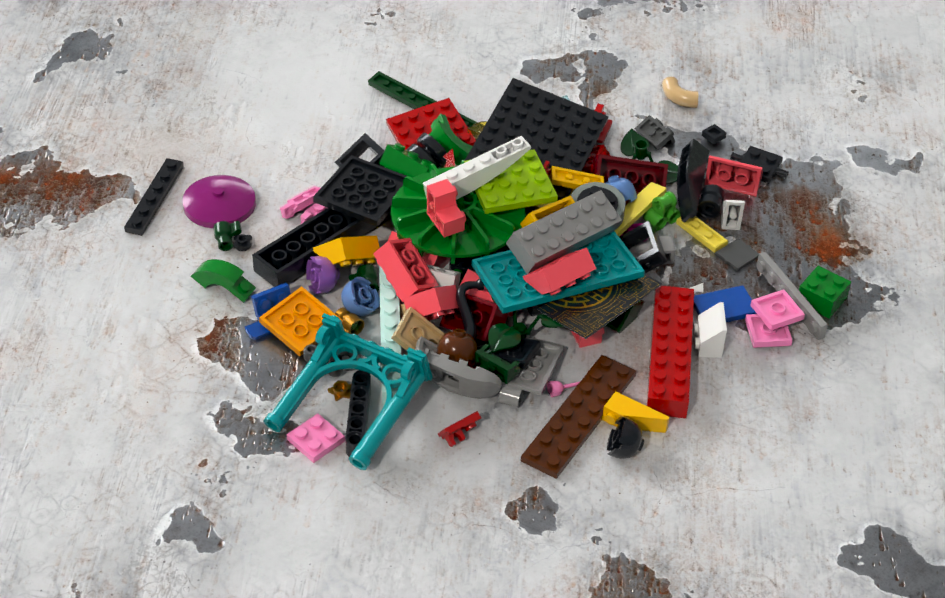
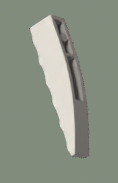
M522 136L517 137L423 182L426 199L427 185L448 179L456 187L458 192L456 199L469 194L519 160L531 149L530 144Z

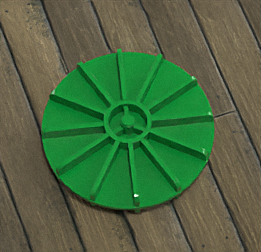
M434 163L429 164L428 172L414 178L406 176L403 179V186L392 198L391 219L397 231V237L399 239L410 238L412 244L418 249L422 257L427 253L451 257V264H455L456 258L488 256L489 253L507 245L506 242L512 233L522 228L520 223L526 217V207L485 214L475 190L456 199L457 207L466 216L465 230L447 237L442 236L427 215V199L423 182L455 167L437 169Z

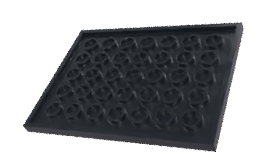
M512 78L465 161L472 160L522 136L530 144V150L535 149L542 165L547 160L550 162L549 169L552 166L582 172L609 116ZM553 185L558 195V200L568 197L573 190L572 188Z

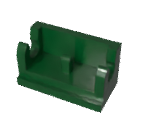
M485 344L480 350L475 352V366L494 373L502 382L508 384L520 373L521 368L518 367L520 362L516 360L512 364L494 355L489 350L491 346Z

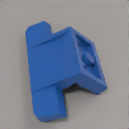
M287 283L251 296L255 316L258 320L260 316L291 294ZM259 321L245 326L246 333L253 340L272 334Z

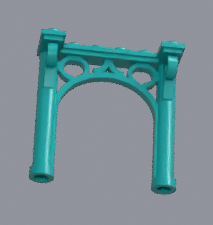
M324 313L322 315L323 325L318 329L315 337L316 343L319 344L311 359L274 410L267 414L263 422L271 430L281 432L311 388L321 377L341 369H357L368 372L378 378L385 386L387 398L383 409L348 458L350 463L356 468L366 470L371 463V458L422 383L428 380L431 381L433 376L427 355L423 351L408 348L407 355L398 354L390 348L381 347L373 341H366L356 334L345 332L342 321L337 316H330ZM344 351L353 354L350 359L340 360L338 358L339 354ZM358 354L365 356L367 358H359ZM333 356L335 362L327 364ZM378 363H381V364L386 365V366L383 368V370H382L381 367L378 365ZM391 372L401 373V378L398 380L387 379V375ZM391 388H398L396 394L393 397Z

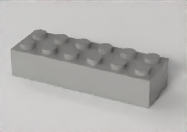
M602 190L513 232L506 244L528 274L613 232L622 219Z

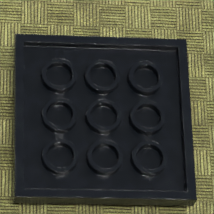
M351 155L313 196V202L378 227L390 213L392 198L403 186V179L406 175Z

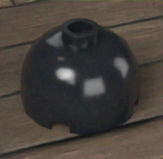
M620 416L615 424H618L616 430L612 429L610 432L607 451L611 450V452L607 454L615 458L624 459L632 457L638 450L641 451L644 439H642V430L635 421Z

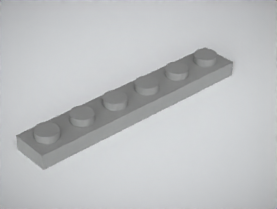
M766 251L759 253L756 264L758 271L765 276L768 283L776 291L784 289L805 314L804 320L801 321L806 325L809 332L817 340L825 338L828 324Z

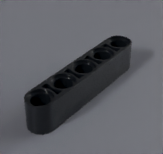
M362 370L356 371L352 377L345 436L346 454L348 457H350L367 432L371 375Z

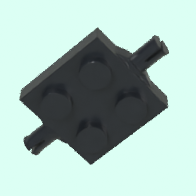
M750 146L743 155L732 152L730 159L741 163L762 167L761 181L768 184L776 175L787 178L789 171L779 168L782 163V156Z

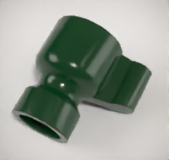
M220 221L213 227L214 236L221 251L231 250L233 248L232 237L242 232L239 221L231 224L227 221Z
M362 265L357 269L356 274H351L348 277L349 281L356 277H363L371 282L369 286L372 290L376 289L377 292L379 291L378 277L373 265Z

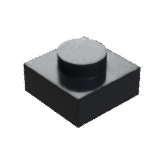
M716 124L702 130V136L713 145L725 139L727 134Z

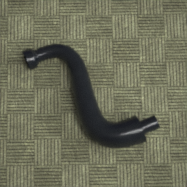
M481 279L464 282L458 287L456 292L457 305L464 330L474 340L477 336V327L465 293L469 289L476 288L479 291H483L484 284Z

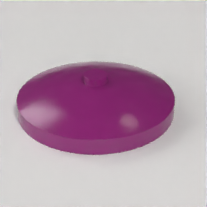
M214 175L202 178L191 184L183 195L182 203L184 213L188 219L202 227L213 228L220 221H227L230 224L235 221L240 223L245 221L255 209L256 197L253 188L246 181L229 175Z

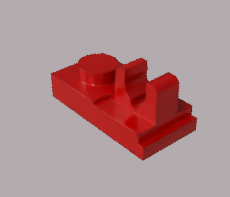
M476 411L446 427L438 433V436L442 437V439L445 438L449 446L452 447L456 444L454 436L460 442L463 441L465 435L462 430L465 429L467 432L476 427V422L481 419V416Z

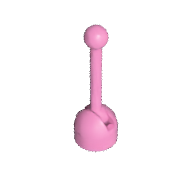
M549 381L547 391L551 397H556L562 394L563 389L575 387L579 382L563 385L559 381Z

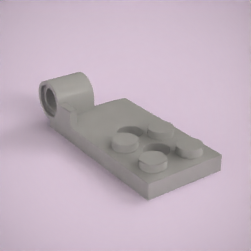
M539 340L541 346L525 369L521 368L520 373L508 384L503 382L499 393V403L519 408L524 391L539 395L544 393L563 354L564 346Z

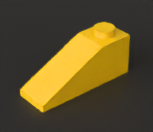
M615 392L604 405L602 420L610 425L617 427L618 424H615L616 420L620 416H624L635 421L642 431L666 433L668 429L669 416L618 392Z

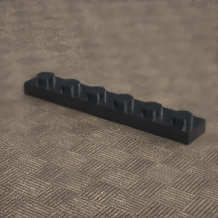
M166 158L124 226L126 233L140 236L144 234L184 167L183 161Z

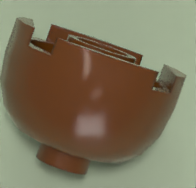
M454 329V331H450L441 337L436 354L440 355L443 353L449 355V360L458 363L460 359L467 362L472 360V363H474L477 344L474 338L466 333L465 330Z

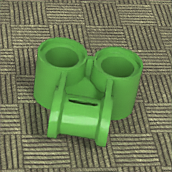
M668 191L662 197H655L652 200V207L644 213L643 219L646 222L649 221L657 231L663 229L667 222L669 224L675 223L677 218L681 216L680 211L676 208L677 199L675 195Z

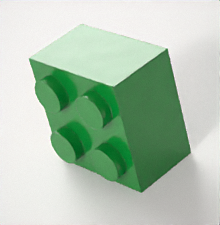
M817 266L799 286V291L819 314L830 319L848 298L851 281L821 266Z

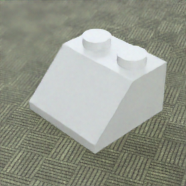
M719 302L699 314L697 323H693V335H696L694 349H698V357L722 358L727 333L724 302Z

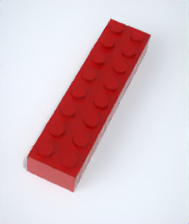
M661 285L655 289L646 406L669 417L686 419L690 391L694 289Z

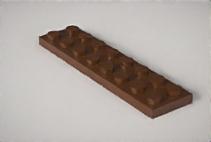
M601 355L521 455V462L557 479L601 422L604 405L615 392L620 394L624 392L636 376V370Z

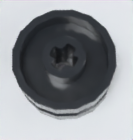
M422 133L417 138V144H411L406 149L408 152L417 153L420 159H426L434 163L437 169H439V166L445 167L447 160L443 156L447 151L427 133Z

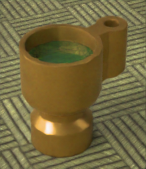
M344 307L336 311L335 314L342 319L345 332L356 335L361 333L365 323L359 316L350 313Z

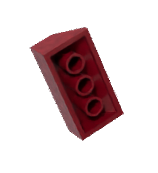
M598 154L594 157L592 174L604 176V183L611 176L618 175L619 178H626L632 182L638 195L651 182L666 187L668 164Z

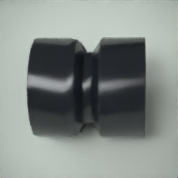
M713 184L703 188L698 204V212L701 216L710 219L719 216L725 197L724 190Z

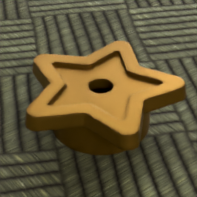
M338 380L333 384V387L327 390L334 395L335 401L342 398L350 399L352 384Z

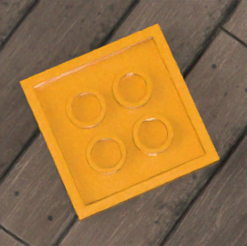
M301 286L260 316L259 323L298 356H301L307 345L317 344L315 337L318 329L323 325L322 315L324 313L330 316L337 315Z

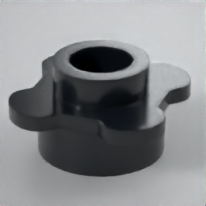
M241 234L234 236V248L238 251L250 249L252 246L250 243L252 240L251 235Z

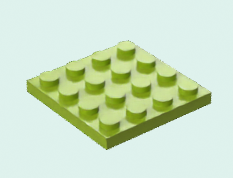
M535 149L529 150L501 174L475 190L485 214L553 203L558 200V195Z

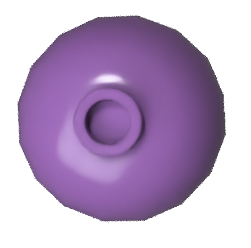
M310 257L312 260H308L306 266V278L311 280V285L308 286L309 290L314 295L329 292L335 287L337 279L340 278L339 269L326 257Z

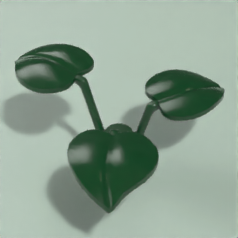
M630 129L622 139L620 145L621 152L626 156H633L632 159L635 160L636 158L643 160L648 157L650 162H654L651 152L648 151L649 142L647 139L639 135L634 129ZM667 160L659 161L658 163L668 164L666 184L676 182L678 165Z
M513 311V326L509 327L504 323L493 325L489 330L488 342L492 353L519 345L521 338H526L527 335L531 334V330L539 319H541V324L545 327L560 328L565 326L542 313L535 318L527 329L524 323L517 322V312Z

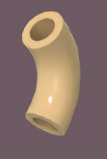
M667 77L662 81V89L669 100L683 107L697 108L698 91H689L681 88L675 77Z

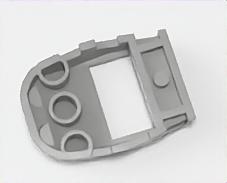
M425 349L424 353L427 355L433 376L431 381L438 386L461 396L478 399L489 398L499 393L502 381L494 373L481 367L473 369L467 366L468 362L460 359L458 363L449 360V355L443 353L439 355L431 352L430 349ZM451 375L459 378V380L457 382L453 379L448 378V376Z

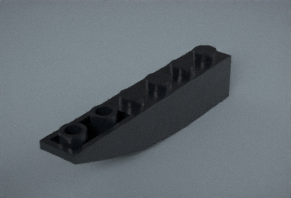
M692 139L682 149L677 171L678 205L681 219L684 223L689 218H694L698 212L697 207L703 190L702 184L705 181L704 175L707 171L706 166L710 150L695 139Z

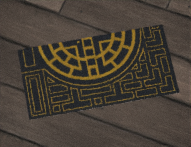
M644 274L642 278L547 302L537 310L587 339L660 287L662 283Z

